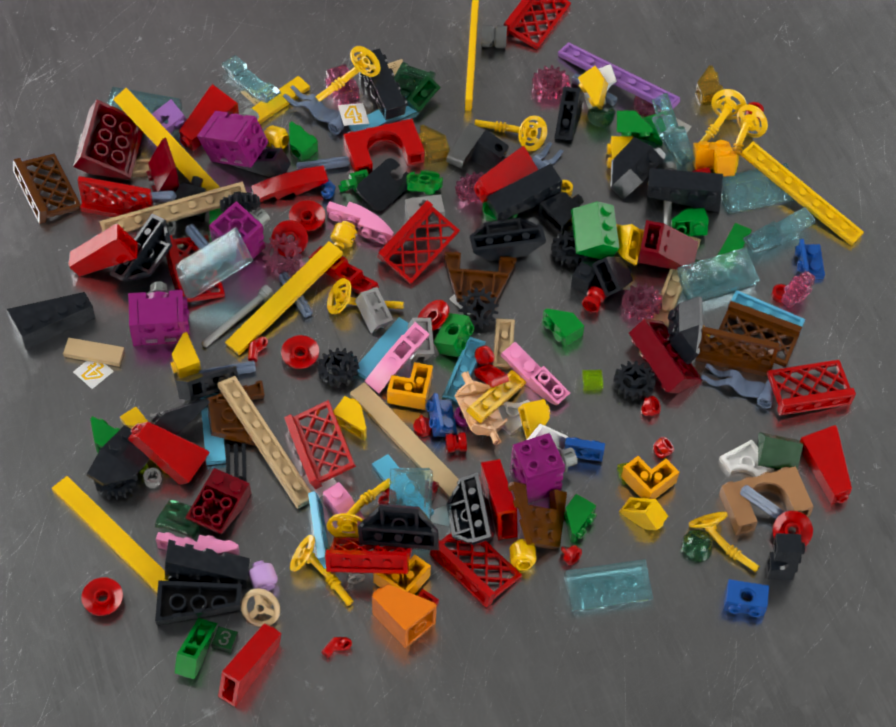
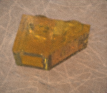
M712 65L708 66L697 82L695 94L700 106L711 105L713 96L718 91L723 90V86L719 84L718 73L714 71Z
M420 125V133L418 135L428 163L446 161L450 151L446 136L425 125Z

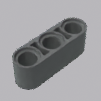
M470 123L449 151L446 162L464 169L470 162L476 143L485 129Z

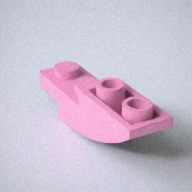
M329 202L327 205V218L336 222L347 221L358 228V235L364 238H370L382 244H387L394 236V232L381 218L360 205L349 202L347 207L333 202Z
M414 322L406 333L396 341L364 382L380 394L389 384L391 375H397L430 334Z
M516 342L502 352L501 357L514 369V372L526 381L525 385L543 399L557 406L570 395V392L545 366L540 367Z
M158 532L156 537L157 548L167 550L168 540L170 539L176 541L175 545L184 547L187 543L194 545L193 548L200 551L206 548L213 549L218 555H222L224 552L238 556L240 554L239 545L231 540L222 541L211 535H199L197 542L188 537H176L169 532Z

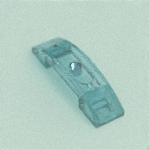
M236 55L222 63V67L244 91L257 100L268 103L281 94L280 90L270 82L264 83L249 71L246 63Z

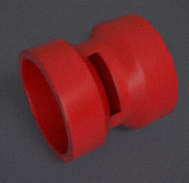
M590 287L587 296L582 301L583 308L592 313L598 312L601 307L600 303L606 298L604 291L599 287Z
M459 432L457 435L452 433L445 434L447 453H453L456 450L460 452L467 451L465 432Z

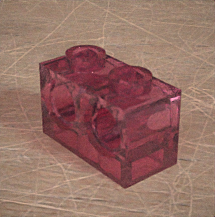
M346 64L326 70V78L324 80L327 87L335 79L338 80V77L341 78L349 72ZM353 77L345 83L344 87L341 86V89L338 88V91L335 90L331 93L334 101L337 100L339 105L350 104L360 100L359 87Z

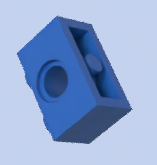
M728 579L723 610L734 614L746 613L753 617L764 616L768 605L769 586ZM742 598H748L750 602H746Z

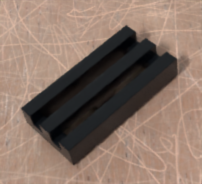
M236 443L234 446L226 444V473L231 475L230 451H234V477L247 481L246 443H242V445ZM238 451H242V476H238Z

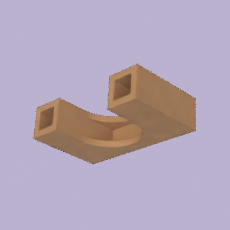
M796 466L791 468L784 467L772 473L765 472L753 478L746 477L737 482H727L721 486L719 493L736 535L755 531L758 522L750 501L740 495L741 489L745 485H748L757 492L766 491L776 494L784 502L787 511H799L809 517L813 510V504Z

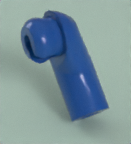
M329 180L322 184L324 190L321 194L325 199L332 198L336 186Z

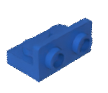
M800 239L798 246H795V256L799 258L797 269L798 272H801L802 279H824L825 271L820 244H805L804 239Z
M434 393L426 404V409L430 416L429 426L432 428L433 436L445 437V434L448 433L457 435L452 401L439 399L438 394Z
M566 437L564 449L573 448L577 458L602 462L605 443L596 440H582L577 437Z

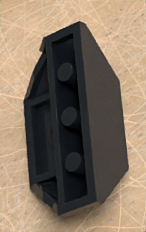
M634 137L612 159L610 187L622 200L625 199L649 176L650 168L656 169L664 160L666 154L655 142Z
M154 214L150 215L134 238L138 243L137 259L115 265L110 273L111 276L123 282L152 276L172 247L165 219Z
M522 218L485 222L469 237L473 253L489 261L500 260V256L514 258L527 256L546 243L543 226L536 225Z
M693 297L679 303L668 314L669 343L688 365L700 352L699 344L703 330L701 297Z
M124 425L100 449L87 472L89 478L102 486L129 480L151 460L128 440L132 434L131 429L134 426Z
M479 473L459 478L457 486L446 504L453 539L472 545L492 539L495 529L489 500Z
M379 504L358 525L359 544L439 550L438 529L420 507Z

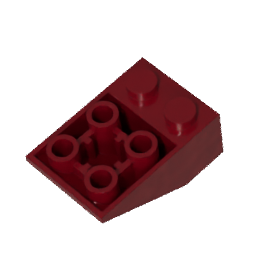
M646 220L638 262L693 273L698 241L665 223Z
M214 468L185 518L222 534L242 511L252 494L250 483Z

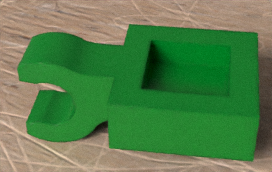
M367 169L350 173L348 180L340 181L341 185H338L340 192L348 191L351 188L354 189V192H357V185L369 175Z

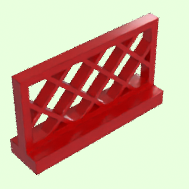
M521 0L503 26H507V35L511 34L538 50L571 6V2L568 0ZM555 3H561L565 7L557 9ZM544 4H552L553 9L545 10ZM533 5H540L541 10L534 11ZM554 13L556 19L548 20L547 14ZM535 15H543L545 20L537 21ZM532 16L533 21L525 22L524 17ZM546 24L547 30L540 31L538 25ZM527 26H535L536 31L528 32ZM523 27L525 32L519 33L515 28ZM530 36H538V43L532 41Z
M82 176L78 177L77 181L82 200L81 212L113 218L154 206L151 189Z
M427 200L378 252L377 258L388 264L411 285L457 236L460 230ZM433 213L438 217L439 224L428 225V217ZM441 227H449L454 232L451 236L442 237ZM418 228H426V237L416 238V230ZM428 228H439L440 237H429ZM440 240V248L438 250H430L429 241ZM406 241H414V251H404L403 244ZM416 241H427V250H417ZM428 253V261L426 263L417 262V254ZM401 254L402 264H394L389 260L393 255ZM404 254H415V263L404 264ZM405 267H415L416 274L410 278L405 274Z
M170 235L172 247L166 254V259L175 290H182L183 297H187V302L223 298L225 293L218 269L210 261L205 264L199 260L202 255H205L195 246L194 241L190 237L173 239L172 235ZM203 235L205 239L210 243L208 235ZM184 244L188 248L184 252L177 245ZM191 249L199 253L196 258L188 254ZM184 257L192 261L189 266L181 262ZM195 264L203 267L200 273L192 269ZM206 270L214 273L212 279L203 275ZM189 272L197 277L191 281L186 278V275ZM202 279L207 282V285L202 287L197 284V281ZM210 285L218 288L219 292H211L207 289ZM192 287L201 291L197 295L190 294Z
M840 360L767 371L769 382L778 403L777 411L779 416L850 405L856 396L854 388H850ZM836 366L837 375L827 371V368ZM817 370L821 375L817 378L811 375L809 371ZM797 372L803 375V378L799 381L792 377L791 374ZM780 375L785 378V381L782 384L776 381L774 376ZM823 375L833 379L831 385L821 380ZM805 378L816 382L813 388L803 383ZM788 380L798 385L795 391L785 386ZM835 381L842 384L844 389L839 390L833 387ZM819 384L828 390L821 393L815 388ZM799 387H802L809 391V394L803 396L797 391ZM781 390L791 394V397L782 399Z
M329 400L294 417L291 414L284 417L309 483L314 489L322 487L321 483L356 467ZM328 408L329 412L326 419L318 417L321 410ZM306 417L312 418L308 427L302 426L300 420ZM316 420L324 422L320 431L312 429ZM328 424L335 426L332 435L324 433ZM310 432L318 434L315 443L308 442L307 440ZM322 436L330 438L327 447L319 445ZM334 440L341 441L342 443L339 451L331 449ZM317 448L324 450L321 460L314 458ZM329 452L337 454L333 463L325 461ZM341 456L348 458V464L344 466L337 465ZM323 464L330 466L329 473L321 476L320 471Z
M451 532L442 540H439V550H430L429 555L486 608L492 604L493 599L522 576L487 541L474 544L481 545L484 548V552L473 551L472 544H470V551L459 550V543H469L453 539ZM448 542L456 543V550L448 549L445 544ZM459 555L470 556V563L462 562L459 559ZM473 556L484 557L485 564L473 563ZM488 558H495L499 565H488ZM474 569H485V576H477L474 573ZM488 570L499 571V578L488 577ZM502 571H509L514 576L511 579L502 578ZM488 582L499 583V588L493 591L488 586Z
M334 537L330 549L326 550L325 553L326 572L408 574L413 548L380 547L376 545L360 546L363 544H359L358 537Z

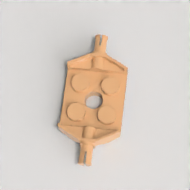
M468 371L463 372L461 376L465 385L457 391L455 398L465 420L473 433L476 435H487V437L490 436L493 444L498 445L501 443L497 432L504 427L508 419L505 418L503 421L497 409L480 424L466 412L467 408L491 387L487 384L473 381Z

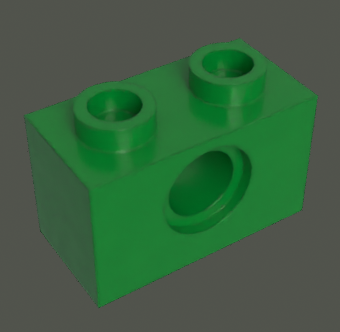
M449 313L434 340L439 354L460 356L462 350L466 347L470 335L474 331V326L469 316Z

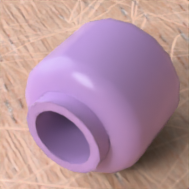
M263 560L257 561L252 564V568L248 572L253 589L260 588L270 591L275 588L278 577L271 563H264Z

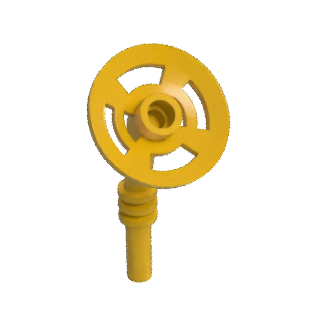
M363 46L354 47L350 52V58L355 67L341 78L338 77V80L335 79L334 82H331L329 87L315 96L316 99L320 102L335 90L338 91V88L344 87L345 83L359 72L368 77L377 76L381 67L375 54ZM366 56L371 59L373 65L370 64V60Z
M723 89L713 96L712 108L719 117L714 124L707 128L706 134L700 141H709L711 138H714V135L717 134L716 132H719V128L725 119H736L735 114L742 106L747 105L742 94L732 89ZM725 95L724 98L720 99L719 103L716 102L719 97ZM731 96L737 98L741 104L737 105L736 102L731 99Z
M750 104L742 106L736 115L737 123L741 130L732 148L736 155L735 175L739 158L744 148L743 142L746 135L758 138L763 136L768 128L765 114L758 107ZM743 111H752V115H744ZM754 130L758 132L757 134L749 133V131Z
M529 116L523 121L521 126L509 125L501 121L499 123L498 121L490 122L475 119V125L478 127L494 129L496 132L498 130L503 133L505 131L518 133L520 145L525 146L528 151L539 149L547 137V125L540 116ZM541 127V135L538 139L536 138L538 135V128ZM525 143H534V145L527 146Z
M342 278L338 280L330 290L327 299L329 313L336 315L347 304L357 305L355 302L356 298L350 296L351 283L348 279ZM384 301L389 309H404V302Z
M386 479L374 489H369L360 495V499L347 513L336 514L330 517L327 521L329 533L334 537L359 538L357 521L362 522L363 519L356 516V514L364 505L371 503L376 499L377 495L392 486L393 482L391 479ZM333 521H338V522H337V525H338L337 528H335V527L333 526V524H332Z
M727 512L707 514L689 522V527L705 528V531L726 552V555H730V558L733 557L734 561L738 560L755 573L760 568L758 564L743 555L742 551L738 550L737 547L734 548L733 544L730 545L715 530L717 529L716 525L728 517Z
M308 535L294 552L290 562V570L296 572L306 563H311L326 578L325 581L331 586L330 588L338 593L347 606H350L354 602L353 599L342 587V582L336 574L326 572V569H324L315 553H313L315 537Z

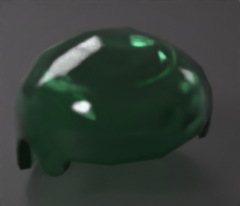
M604 108L601 110L589 109L587 117L593 125L604 128L612 124L616 110L610 108L606 112Z
M700 529L691 530L683 536L682 549L686 552L688 559L697 562L704 561L712 554V539L707 532Z

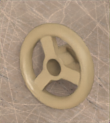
M257 588L248 591L243 596L241 611L245 619L251 624L261 627L265 623L270 626L279 618L280 604L271 592ZM254 596L255 606L249 613L247 602L250 597ZM263 613L272 616L266 621L254 618L257 614Z

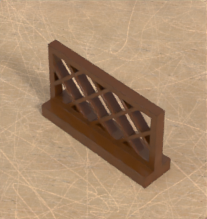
M55 153L22 161L21 158L13 159V172L39 224L46 223V218L80 210L81 204ZM52 160L54 162L53 167L44 165L47 161ZM33 165L37 167V169L34 172L32 170L27 169V166ZM44 169L49 171V173L45 176L40 174L39 171ZM55 173L60 175L61 178L56 180L51 178V175ZM39 178L44 180V182L40 185L35 183L34 179ZM47 182H50L56 186L54 189H51L45 185ZM59 186L67 189L66 194L57 191ZM42 190L51 193L49 198L40 195ZM56 195L63 199L61 202L52 200L53 196ZM67 199L73 201L74 205L68 206L64 202ZM51 204L57 206V209L48 211L47 206Z
M730 301L719 330L734 333L733 330L741 328L744 333L742 335L751 337L759 334L763 340L777 341V343H780L778 352L783 351L786 358L783 360L776 356L774 363L786 367L798 341L802 326ZM728 318L735 320L738 324L730 326L727 320ZM745 326L754 327L756 330L748 332ZM763 333L773 334L774 337L766 339ZM781 339L792 341V344L784 346Z
M703 326L701 342L699 344L700 352L695 361L768 377L767 371L773 368L780 343Z

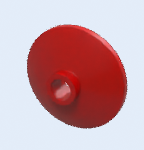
M310 200L296 203L289 211V220L299 222L305 227L306 231H313L321 227L326 217L324 208L319 203Z
M282 221L272 232V246L282 256H298L307 247L308 233L305 227L297 221ZM289 235L294 237L293 242L287 240Z
M443 300L432 301L421 310L418 318H431L432 331H434L446 321L449 315V305Z
M293 336L282 345L281 356L288 366L304 369L317 361L319 346L314 339L308 336Z
M786 511L780 514L773 524V537L775 538L776 533L790 534L788 529L794 527L796 529L794 534H801V541L805 542L806 547L813 536V526L810 519L799 511Z
M96 578L84 587L81 595L82 604L93 615H109L116 611L122 603V588L118 582L111 578ZM101 598H107L103 602L100 601Z

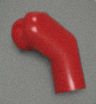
M262 336L250 343L248 361L257 362L258 353L268 345L266 337Z
M334 637L321 653L326 658H329L335 651H345L351 648L352 641L347 637Z

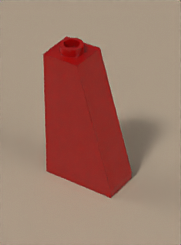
M212 84L179 130L181 144L192 151L196 150L202 145L197 135L215 111L228 112L229 115L239 114L238 103Z
M525 146L520 147L478 179L474 190L482 203L487 201L488 195L538 170Z
M114 224L70 251L68 264L70 269L78 276L86 275L137 259L138 243L119 224Z
M148 421L140 424L137 423L131 429L132 434L128 438L129 441L179 485L190 482L210 453L208 450Z
M833 425L801 437L800 442L803 443L801 453L830 504L845 502L849 498L852 486L837 426Z
M501 460L481 462V477L489 500L498 540L518 537L517 508L514 507V498L511 491H509L508 481Z
M265 623L222 671L219 698L234 707L239 704L278 649L281 632Z

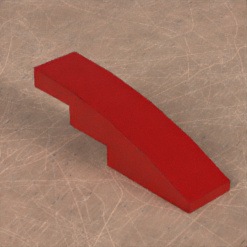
M322 165L278 175L254 184L251 187L253 194H257L260 202H263L274 196L278 200L293 192L297 196L329 180L326 169Z
M320 246L315 252H313L308 257L309 260L322 248V246ZM343 256L325 272L336 281L342 278L348 279L351 283V291L358 295L372 288H379L376 281L364 276L361 269L350 265L347 258Z

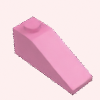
M340 482L323 492V504L333 516L347 513L355 504L350 494ZM361 511L356 514V516L363 520L365 519Z

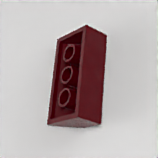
M643 319L629 332L632 343L639 348L642 358L649 363L652 373H655V376L659 378L662 383L661 386L666 392L678 394L703 381L692 363L686 364L671 346L668 328L663 321Z

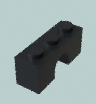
M776 533L773 541L774 552H770L767 558L768 579L792 580L794 573L798 572V564H801L802 554L804 555L805 542L801 541V534Z

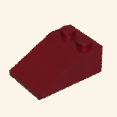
M162 138L148 162L149 171H146L149 182H153V186H151L152 192L174 191L175 193L179 187L176 165L167 139Z

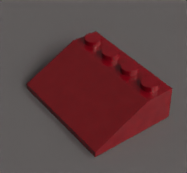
M96 100L89 109L73 167L93 175L130 180L143 131L123 110Z

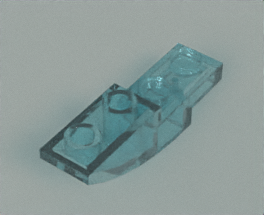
M668 93L661 94L652 100L656 113L652 120L669 153L681 166H684L695 160L685 127L678 126Z
M803 207L777 223L772 221L744 237L743 241L753 253L767 251L800 236L801 231L815 224V219L806 207Z

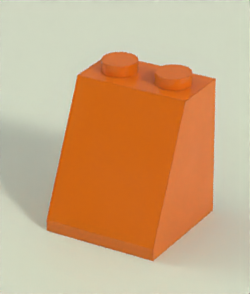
M389 584L383 588H378L373 593L372 614L404 648L436 623L437 605L434 602Z

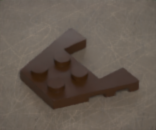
M445 251L444 259L457 303L464 302L462 295L468 296V290L474 293L477 287L478 292H481L482 288H485L486 294L491 291L490 297L497 298L494 301V304H496L516 265L517 258L500 256L498 272L460 269L461 253ZM480 295L484 303H490L486 297ZM474 296L468 300V304L474 302Z
M262 380L256 381L255 384L250 386H242L251 400L264 399L265 394ZM223 394L209 397L210 403L207 405L211 436L256 446Z
M519 482L508 483L509 491L513 490L515 500H513L514 507L519 509L522 518L519 522L526 544L549 549L560 548L567 492L560 490L549 491L550 508L528 504L526 484Z

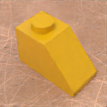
M633 224L617 227L618 253L626 261L637 265L644 231Z
M187 332L182 334L172 353L173 362L170 363L173 373H177L179 379L197 374L201 370L200 360Z
M344 396L333 410L339 426L365 441L367 429L362 407L357 400Z
M545 399L524 403L518 407L527 440L539 424H547L550 418V408L546 404Z
M630 497L619 510L620 514L646 530L657 531L669 517L657 499Z

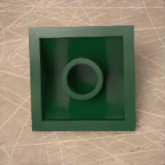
M759 432L758 466L778 470L784 467L791 468L796 466L798 470L803 443L797 439Z

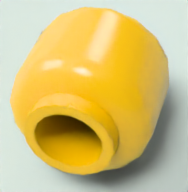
M271 125L263 131L268 140L267 148L284 149L289 144V135L286 129Z
M342 221V223L339 222L335 225L330 238L336 247L341 250L352 247L357 236L355 225L347 221Z
M519 539L510 546V562L517 569L528 570L536 563L535 546L527 545L525 539Z

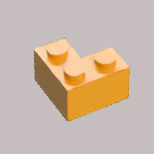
M699 141L698 143H693L692 163L695 170L709 167L717 174L735 176L736 155L729 141Z
M414 362L410 378L391 375L387 390V403L425 410L433 378V365Z
M637 456L623 467L621 478L640 498L656 499L676 484L680 472L667 459L651 469Z
M414 554L409 561L408 574L373 573V583L382 588L389 584L415 595L429 579L431 565Z

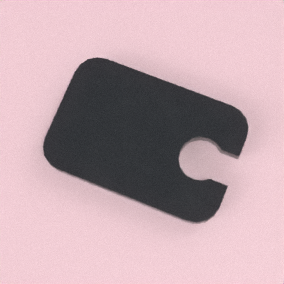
M386 159L357 185V193L377 212L385 210L407 190L406 183L407 175L409 174L407 171L399 180L391 176V171L396 170L400 166L395 159Z

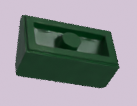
M429 75L425 76L406 97L408 106L420 112L441 87Z

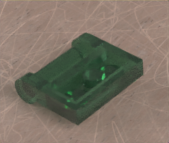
M402 62L394 76V80L399 83L401 90L410 93L425 76L429 75L434 80L436 73L432 71L427 72Z
M172 499L168 501L155 522L156 528H166L186 535L191 539L195 538L201 525L185 518L192 506ZM166 519L190 526V528L167 521Z

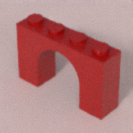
M413 119L401 120L343 134L344 148L349 157L353 173L367 169L368 174L373 171V163L368 151L375 144L382 142L398 146L402 151L407 166L424 162L425 151Z

